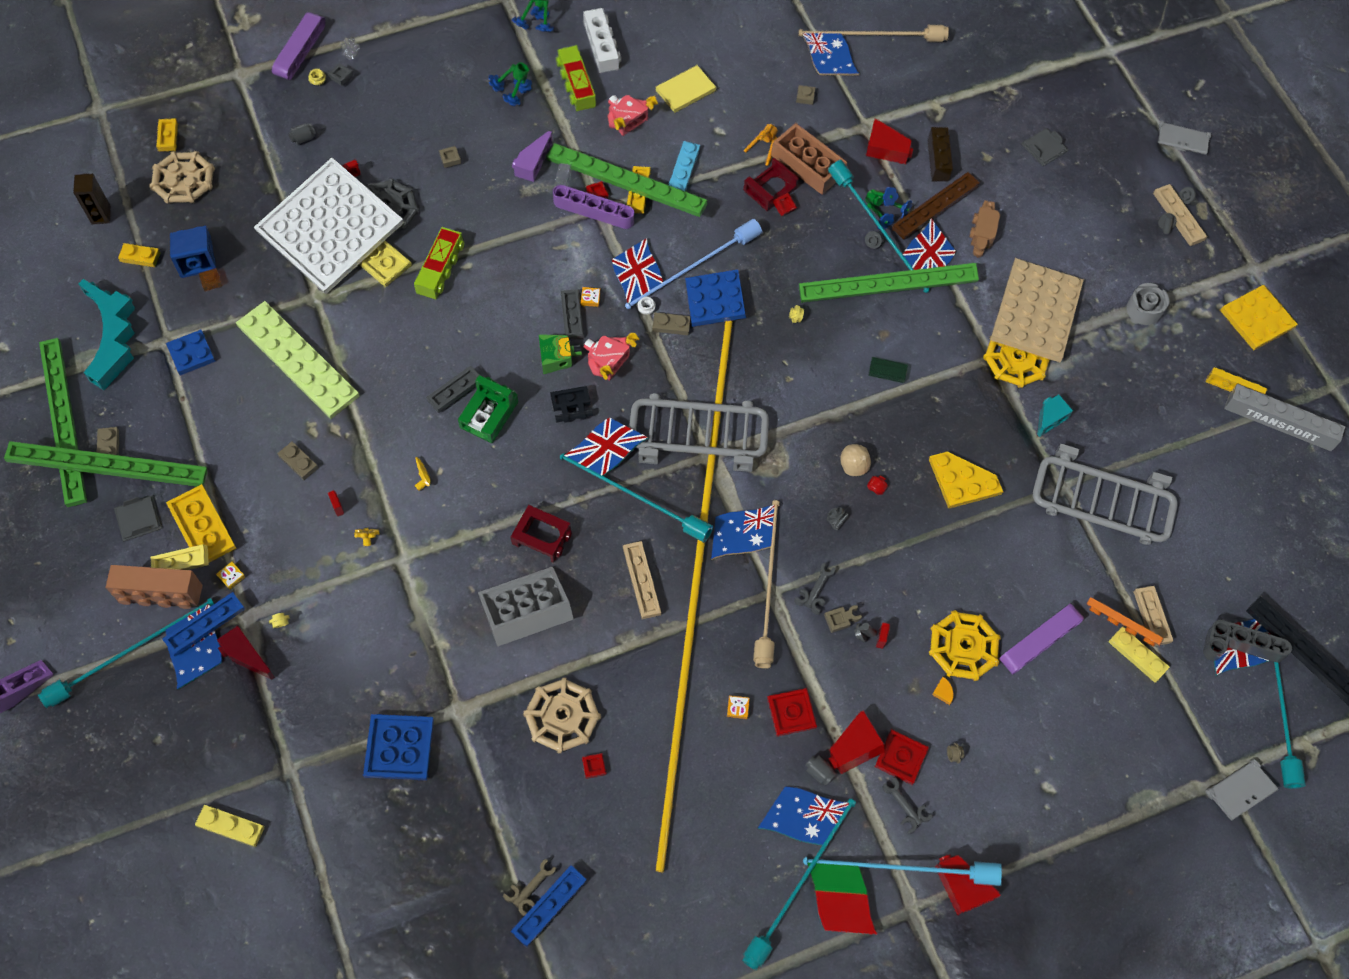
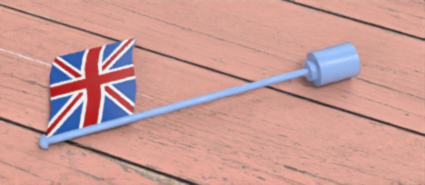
M755 219L746 222L735 229L734 239L664 282L662 281L659 267L649 250L647 238L612 259L614 272L624 289L627 300L625 304L626 309H631V306L639 302L641 298L649 296L737 241L745 245L762 234L759 223Z

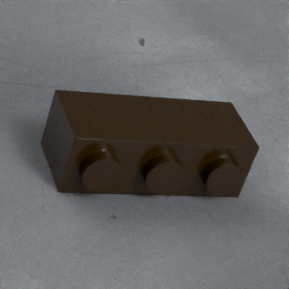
M931 127L927 140L931 180L935 182H949L953 167L948 127Z
M94 174L75 175L73 193L92 225L110 223L111 205Z

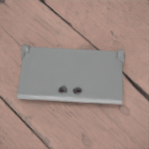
M1160 121L1158 143L1176 147V150L1180 151L1189 150L1207 155L1208 143L1211 137L1210 132L1205 133Z
M1255 759L1212 788L1205 790L1208 797L1217 803L1231 821L1278 790Z

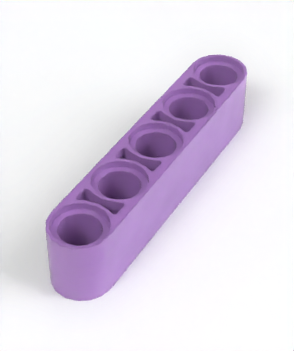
M310 12L305 14L272 66L273 75L288 80L293 78L325 27L324 17Z
M557 185L553 189V202L558 208L623 229H629L634 225V210L630 206L564 185Z
M1070 603L1003 654L999 660L1013 675L1070 632L1085 618Z

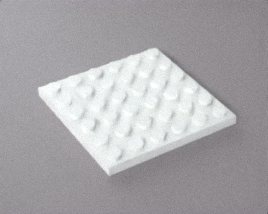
M331 158L254 228L318 288L327 294L395 232L404 221L337 161Z

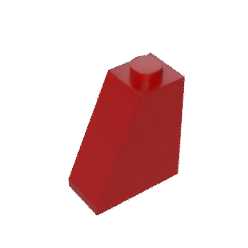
M874 119L866 156L906 164L907 158L912 156L913 148L910 147L912 140L878 119Z
M864 711L859 712L830 748L831 757L829 762L834 770L838 769L840 774L884 753V743Z
M951 854L940 858V863L935 866V868L970 870V865L959 855L952 857ZM938 872L957 915L1000 897L999 892L992 885L974 884V879H970L968 874Z

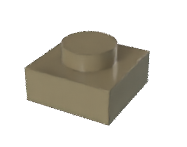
M799 85L796 103L813 105L815 87Z
M456 146L439 150L444 168L461 164Z

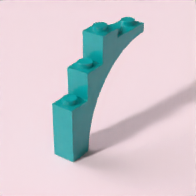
M82 279L78 285L83 293L97 304L103 322L102 339L93 361L83 373L91 383L105 390L134 359L130 352L131 348L125 343L135 334L131 328L132 324L127 320L135 310V307L132 304L133 300L124 293L122 295L117 291L111 294L107 290L102 291L94 282L91 281L89 283Z

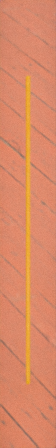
M733 320L725 321L715 404H722ZM714 411L709 447H717L721 412ZM708 454L700 519L707 523L716 455ZM697 540L656 872H664L705 547V543Z

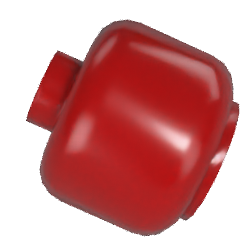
M872 476L867 487L877 495H883L888 488V484L885 482L886 479L884 477Z

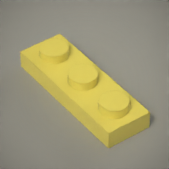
M204 544L151 557V568L190 570L209 565L208 546Z
M1123 626L1108 641L1155 683L1169 669L1165 662L1136 637L1125 631Z
M206 805L203 806L195 823V826L253 847H256L264 830L263 825Z

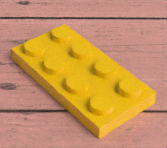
M202 484L166 502L189 548L202 544L208 546L209 563L237 549Z

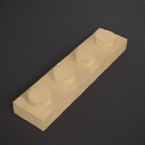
M1168 184L1155 189L1154 196L1166 213L1175 215L1177 220L1175 226L1189 246L1205 241L1207 238L1206 234L1172 186Z
M642 541L623 545V552L641 619L661 615Z

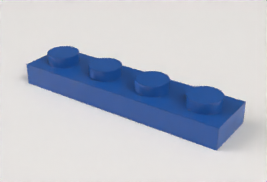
M232 592L162 639L172 654L177 656L237 616L245 608Z
M570 865L511 930V933L528 947L587 882V879Z

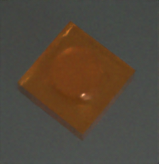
M216 268L198 273L205 292L222 287Z

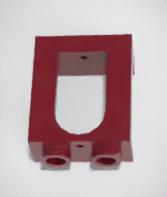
M773 158L772 165L755 179L749 176L744 180L743 191L766 211H769L775 206L773 201L786 193L791 194L797 189L799 178H797L795 173L789 171L782 162ZM772 178H781L785 182V186L774 196L761 187Z
M528 504L511 535V543L517 547L522 544L545 554L554 563L556 557L560 558L565 541L568 542L571 538V525L563 519ZM534 519H537L557 528L560 536L557 541L547 543L526 533Z

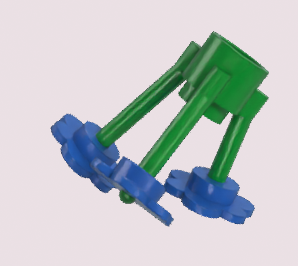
M530 0L522 17L512 18V21L517 26L527 30L529 25L526 23L525 18L535 2L536 6L533 7L530 13L536 19L541 18L544 20L535 29L541 31H553L554 27L547 23L549 15L548 0Z
M522 62L516 65L512 64L510 69L501 77L490 75L489 84L496 92L503 91V86L505 85L503 79L513 72V83L515 84L513 93L503 94L502 97L510 105L519 106L521 103L520 99L516 96L517 91L519 90L520 93L524 94L531 90L532 82L526 79L530 69Z
M887 187L885 193L872 189L865 197V201L868 203L867 207L872 209L880 218L878 222L884 229L894 222V215L888 213L882 215L875 208L876 206H880L884 202L885 206L891 205L900 208L901 218L908 215L912 208V200L907 201L903 205L895 202L898 199L895 187Z

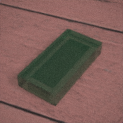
M872 357L868 376L904 383L908 365Z

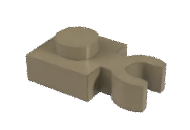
M857 605L851 606L846 612L844 607L825 612L824 617L831 633L850 627V621L859 622L862 615L854 616L852 612L857 611Z

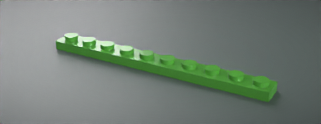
M556 143L553 144L546 155L548 161L697 217L701 216L708 204L704 198Z
M976 263L799 283L801 303L973 283L978 282L979 277Z
M59 338L39 342L55 446L79 450L61 341ZM59 469L65 505L72 507L87 503L83 473L81 471Z
M9 441L4 456L5 461L11 463L196 487L201 484L204 486L208 471L207 467L12 441Z

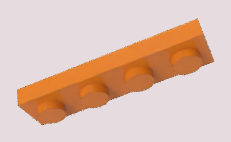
M1092 597L1088 600L1087 605L1090 606L1089 610L1098 616L1101 613L1108 616L1107 621L1116 626L1119 623L1126 627L1125 631L1134 636L1138 633L1145 637L1143 641L1154 647L1157 644L1160 646L1163 642V637Z

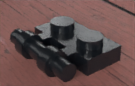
M587 386L550 392L554 412H562L560 415H555L556 423H568L569 420L574 419L585 420L586 417L593 416L592 409L584 410V406L591 405ZM578 408V411L568 413L567 409Z

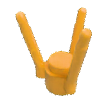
M767 124L764 130L744 149V152L746 153L758 140L771 141L765 164L768 166L771 159L772 145L777 139V128L772 124Z

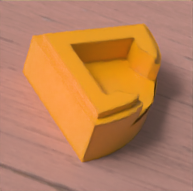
M942 677L932 695L948 705L953 700V689L949 681Z

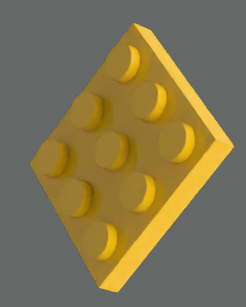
M1264 285L1222 306L1220 309L1222 314L1253 350L1293 330L1298 325Z

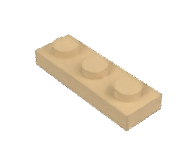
M1155 586L1135 589L1134 595L1145 627L1164 638L1161 645L1172 643L1174 640Z

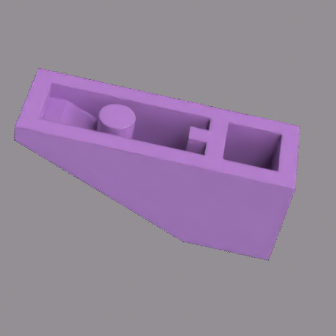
M551 131L546 132L522 150L518 157L513 160L512 168H514L516 177L535 181L553 143Z
M42 660L0 679V713L14 707L53 676V673Z

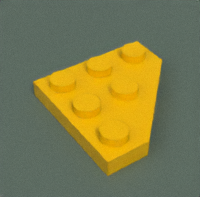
M950 452L929 457V462L948 509L1002 495L1003 490L995 474Z

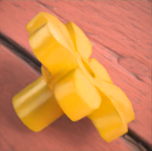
M369 528L355 530L354 537L363 538V546H370L371 538L379 535L380 531L378 529L369 530Z

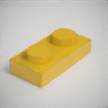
M176 119L158 120L156 146L158 152L176 151L178 129Z
M124 243L118 259L123 263L155 267L160 251L158 248Z

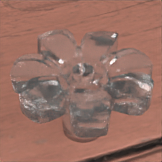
M347 37L344 39V43L341 44L342 49H345L342 51L343 56H347L348 59H354L358 55L357 51L360 50V46L355 43L354 38Z

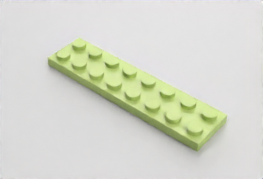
M264 301L236 322L237 326L330 419L360 397L359 393L267 302Z

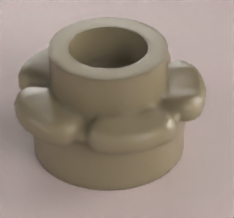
M954 743L947 747L949 761L961 762V759L964 758L962 746Z

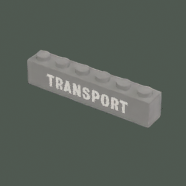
M1239 384L1230 392L1224 407L1228 411L1329 451H1332L1341 442L1346 427Z

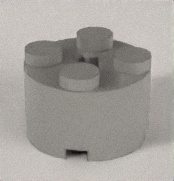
M1144 283L1135 289L1126 306L1127 313L1134 324L1152 325L1159 321L1169 304V297L1164 289L1162 291L1157 288L1158 285L1153 283Z

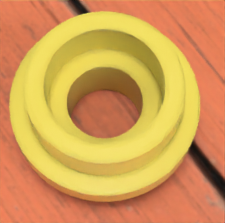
M313 69L309 73V81L313 85H321L326 80L325 73L320 69Z
M798 305L791 308L789 318L792 323H800L802 321L804 309Z
M284 613L272 615L273 619L269 620V624H272L273 628H279L288 625L290 617L289 615L285 616Z

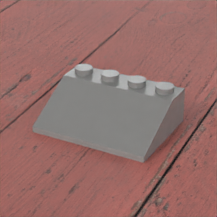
M553 566L478 592L497 646L574 620L570 603Z

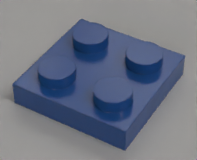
M201 329L166 343L180 376L215 362Z

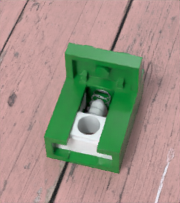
M479 375L475 380L477 391L458 418V423L461 429L493 443L517 406L518 396L508 386L499 385L491 378H484ZM480 420H486V421L483 422V423H479V422H478V421H480Z

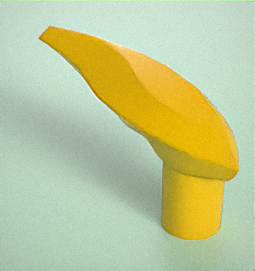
M415 457L419 475L422 479L415 484V487L420 491L425 486H430V477L421 460Z

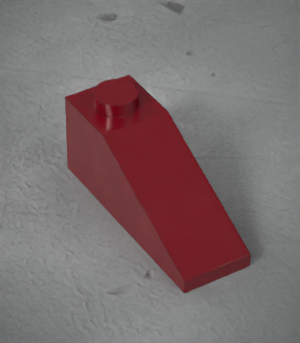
M236 626L217 639L221 645L218 647V650L224 658L229 656L233 662L271 680L275 678L239 626Z

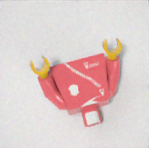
M615 95L611 96L608 100L610 104L608 114L609 127L616 129V131L619 130L622 136L626 135L648 120V109L652 110L654 108L653 105H658L656 97L650 96L643 101L632 98L629 95H625L621 99H618Z
M633 332L627 337L621 338L602 336L597 343L588 339L584 344V348L589 351L588 365L592 374L610 381L630 356L629 346L636 347L635 341L640 340L637 334Z

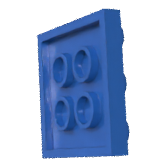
M738 269L685 278L692 327L746 318Z
M371 714L363 772L364 778L427 780L434 718Z

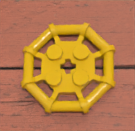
M991 340L986 354L983 355L984 360L987 361L993 371L995 379L1017 385L1018 388H1023L1024 385L1037 380H1043L1046 377L1045 373L1050 359ZM996 345L1001 347L999 353H994ZM1016 353L1017 355H1021L1022 357L1020 359H1017L1014 356ZM994 359H999L1000 363L1003 366L1001 370L999 369ZM1036 360H1041L1039 368L1035 365ZM1008 371V373H1010V374H1012V375L1017 374V375H1018V378H1016V377H1014V376H1011V375H1008V374H1005V372ZM1029 371H1032L1034 373L1033 375L1027 376L1025 378L1023 376L1024 373Z
M954 610L936 625L933 624L931 626L932 635L929 655L946 672V676L978 681L982 675L994 666H998L999 640L1001 637L984 620L983 615L960 613ZM961 621L973 622L974 625L961 624ZM952 622L955 623V627L952 630L947 631L944 629ZM978 625L988 635V637H985L984 635H981L979 633V629L977 628ZM942 635L945 637L944 647L939 648V636ZM964 640L970 645L967 649L960 645ZM989 642L991 643L990 655L986 653V643ZM940 653H946L947 657L953 661L951 666ZM983 658L987 661L978 669L976 668L975 663ZM957 664L967 665L971 671L955 669Z

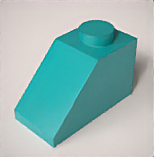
M1059 394L1054 398H1047L1042 403L1043 407L1039 414L1037 432L1039 437L1068 420L1073 412Z

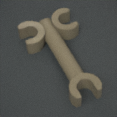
M547 859L541 862V870L520 894L518 888L512 885L511 888L515 891V895L513 897H508L506 894L503 895L507 902L513 903L519 908L522 916L527 914L523 911L525 905L534 906L533 901L527 899L546 876H552L556 873V867H553L550 871L544 869L548 864Z

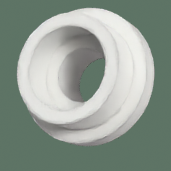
M643 297L639 300L637 307L642 314H651L654 312L656 305L652 298Z

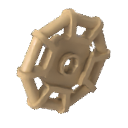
M173 151L168 157L152 167L153 175L150 189L160 195L167 204L172 202H190L192 204L194 200L213 188L212 178L215 167L197 151L175 153ZM191 159L189 162H178V160ZM197 162L201 164L204 168H197ZM160 174L164 175V181L159 182ZM205 175V181L202 182V176ZM164 188H168V189H170L171 191H170V193H167V192L164 191L163 189H164Z
M567 678L535 688L536 692L527 709L523 712L532 735L531 740L534 743L538 742L556 750L557 753L587 744L597 721L601 719V714L598 713L591 694L592 690L568 681ZM561 689V693L557 696L549 697L547 693ZM566 689L580 695L577 698L566 693ZM541 698H543L545 703L541 711L535 710ZM584 699L589 712H583L580 702ZM565 710L567 717L558 719L557 712ZM534 717H541L544 725L542 729H538ZM583 719H589L582 733L579 730V726ZM548 731L558 736V742L543 735ZM572 733L578 735L577 738L563 742V736H569Z

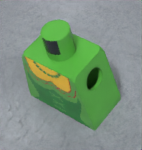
M539 335L543 374L570 368L572 366L571 357L582 355L581 345L570 346L567 335Z

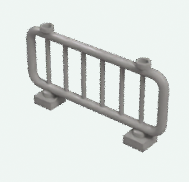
M653 393L649 395V399H639L632 405L629 428L635 431L639 408L641 406H652L648 442H642L635 447L639 449V463L658 464V450L734 456V471L752 472L753 458L762 456L767 450L769 416L762 408L753 407V402L751 401L742 402V406L661 400L659 394ZM656 407L671 408L667 443L652 442ZM674 408L689 409L686 445L671 444ZM693 410L708 411L705 447L690 445ZM712 411L727 412L724 448L708 447ZM730 412L745 414L743 449L727 448ZM749 414H756L762 418L760 447L758 450H746Z
M1064 444L1059 445L1055 456L1046 457L1042 460L1033 489V499L1039 506L1046 508V514L1056 516L1060 512L1140 537L1139 542L1145 545H1150L1152 541L1164 542L1170 538L1178 506L1176 497L1166 490L1171 484L1172 477L1153 472L1147 479V483L1144 484L1074 462L1078 456L1079 449ZM1049 464H1056L1061 466L1053 501L1050 502L1042 499L1040 493L1047 466ZM1065 468L1080 472L1071 508L1056 504ZM1083 473L1098 477L1090 513L1075 509ZM1102 479L1117 483L1108 519L1093 515ZM1120 484L1135 489L1127 525L1112 521ZM1139 490L1154 494L1146 531L1131 527ZM1158 496L1164 497L1170 502L1164 532L1161 535L1150 532Z

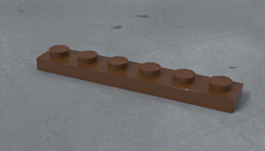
M969 172L965 173L893 224L892 229L905 240L929 223L930 219L933 220L979 187L980 182Z

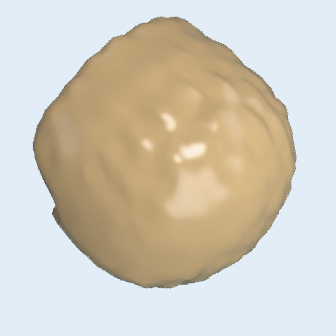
M851 444L843 449L841 465L845 473L850 476H861L869 471L871 460L866 447Z

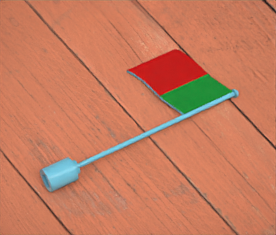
M808 857L803 859V863L805 865L808 864V867L813 859H808ZM818 860L810 872L815 885L818 913L825 931L873 935L878 934L870 916L867 890L859 867L968 874L970 879H974V884L1001 886L1002 876L1001 863L974 862V866H970V870Z

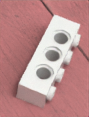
M603 8L584 11V26L599 73L618 70L621 55L620 52L616 51L617 43L615 39H612V28L608 27V15L604 14Z

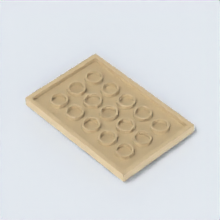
M1015 258L990 340L1061 363L1084 279Z

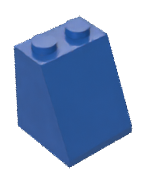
M207 226L170 233V257L180 278L217 271L211 235Z

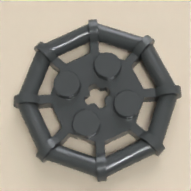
M391 178L388 181L366 184V188L385 204L388 203L389 208L400 216L404 211H408L403 217L404 223L397 230L406 229V225L419 212L413 188H408ZM404 198H408L409 205L403 203Z

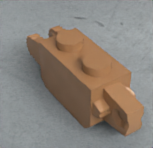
M984 200L978 214L974 213L972 223L975 226L971 227L969 237L972 238L971 245L974 246L973 254L975 257L983 256L985 248L992 247L993 240L996 237L1000 213L995 210L994 202Z

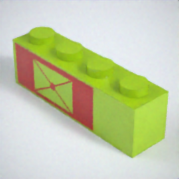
M577 45L557 49L558 57H556L557 67H561V78L566 81L565 89L567 93L570 92L569 99L571 105L575 106L576 112L596 107V96Z
M441 227L414 282L416 294L437 299L438 295L443 292L444 282L446 279H449L451 268L457 262L458 253L464 248L461 232Z

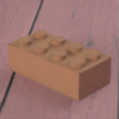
M797 123L777 138L772 145L771 156L782 162L785 167L821 195L836 183L828 172V168L838 160H842L847 166V162Z
M111 565L105 588L114 596L118 603L130 605L131 603H138L142 606L158 604L165 608H169L172 605L183 609H190L191 607H198L203 585L192 570Z

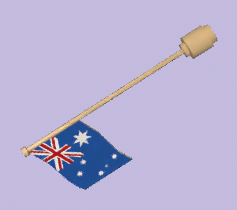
M928 25L924 32L802 31V29H799V36H803L806 41L813 65L819 75H859L843 35H924V39H927V42H943L948 39V27H944V25Z
M777 500L772 501V506L757 510L730 512L717 516L715 518L711 560L725 555L752 553L771 548L764 635L755 641L753 658L755 666L763 669L770 668L774 661L775 643L767 635L777 510L780 506V501Z

